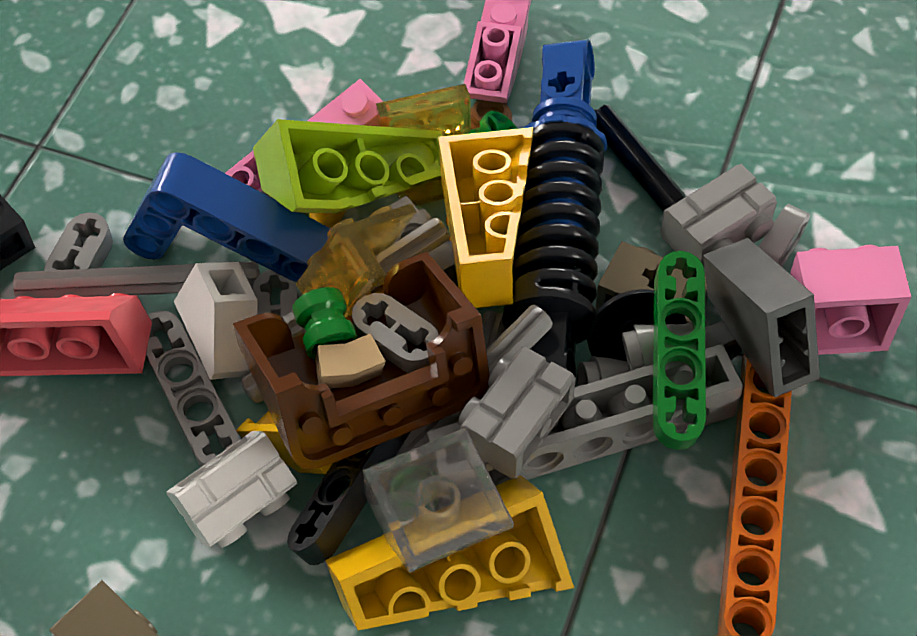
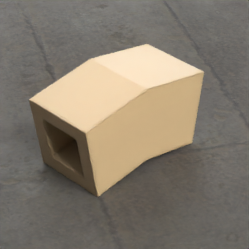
M371 333L345 344L318 345L315 357L318 385L326 383L329 389L353 387L382 375L386 361Z

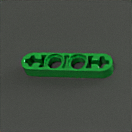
M674 251L665 255L661 260L654 279L653 429L655 436L664 446L674 450H682L695 444L704 430L706 422L705 272L703 264L696 256L685 251ZM673 269L682 270L683 277L687 279L682 291V298H674L676 294V278L671 276ZM671 314H683L692 322L693 331L688 335H676L667 328L665 318ZM675 361L685 363L693 372V381L684 385L673 383L665 373V366ZM686 399L682 406L683 422L692 424L688 425L685 432L681 434L676 432L675 424L667 421L671 420L676 410V400Z

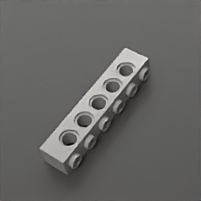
M723 344L705 349V425L734 417L743 390V384ZM675 361L665 366V373L673 383L684 385L693 381V372L685 363ZM653 364L575 387L574 399L519 475L529 480L658 440L653 429ZM686 399L676 400V410L671 420L667 421L675 424L677 433L685 432L688 425L692 424L683 422L682 406ZM458 423L426 432L428 462L438 473L440 496L444 505L467 499L511 479L494 469L490 463H484L461 447V426Z

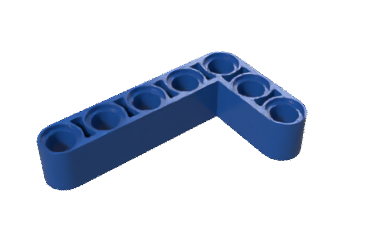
M178 152L170 153L166 156L123 237V242L130 251L143 258L155 260L163 257L183 225L309 290L331 286L377 255L366 246L300 212L290 211L277 202V200L190 155Z

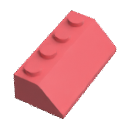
M114 293L109 296L81 297L69 294L59 298L18 296L14 299H0V376L143 373L152 321L137 295Z

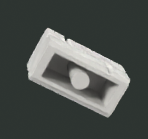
M251 431L166 491V493L201 544L211 547L218 543L220 548H223L236 541L247 531L243 523L259 511L263 516H267L285 505L290 499L286 492L297 484V480L285 462L279 457V453L263 431Z

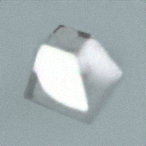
M466 427L363 470L365 495L388 544L409 573L514 527V522Z

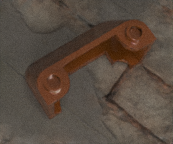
M428 252L397 263L390 269L384 280L383 290L385 295L392 297L431 323L439 334L434 340L427 344L423 341L418 346L406 340L408 353H411L416 348L422 351L427 350L430 365L408 373L384 358L386 362L382 375L353 387L329 389L326 383L318 385L315 359L307 356L303 344L305 333L292 337L288 324L281 316L267 312L233 323L239 348L284 445L296 465L303 469L312 470L327 466L462 411L471 398L476 397L481 400L489 388L490 374L481 314ZM385 314L378 319L372 316L367 318L369 326L375 321L387 326ZM352 315L345 317L353 323Z

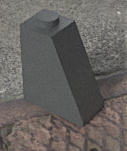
M749 238L704 254L708 297L769 393L775 398L820 379L814 294Z

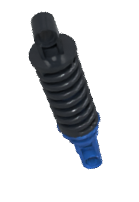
M589 39L543 45L540 104L533 111L532 122L524 127H533V140L512 265L513 304L505 305L502 315L503 325L507 329L529 306L536 305L540 307L550 317L553 324L552 328L530 350L545 357L547 362H554L570 371L575 378L576 344L587 340L588 326L593 315L596 313L592 303L597 297L594 280L598 275V266L595 259L599 254V242L596 238L600 233V221L598 219L601 212L599 196L602 192V179L600 176L604 167V151L607 150L606 137L604 133L596 128L597 115L591 107L592 80L595 75V62L592 44Z

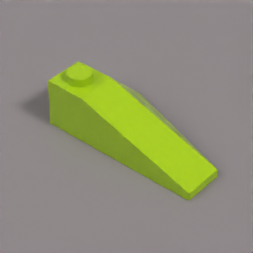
M277 119L254 145L253 151L263 192L292 212L336 214L440 179L438 137L443 136L442 131Z

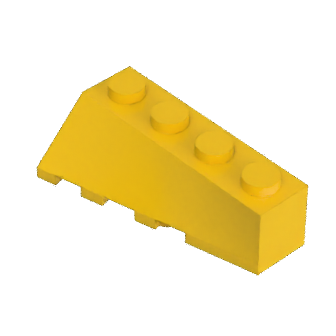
M533 127L438 137L441 184L458 287L475 308L513 304L512 265L533 140Z
M521 475L516 479H510L325 560L342 607L358 631L425 618L429 616V612L449 608L462 611L478 607L479 602L505 597L512 601L531 597V592L551 588L558 592L574 588L543 492Z

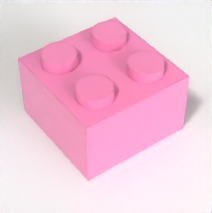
M864 245L852 249L828 250L826 248H813L808 251L797 252L790 274L814 294L818 355L888 351L912 297L899 247Z

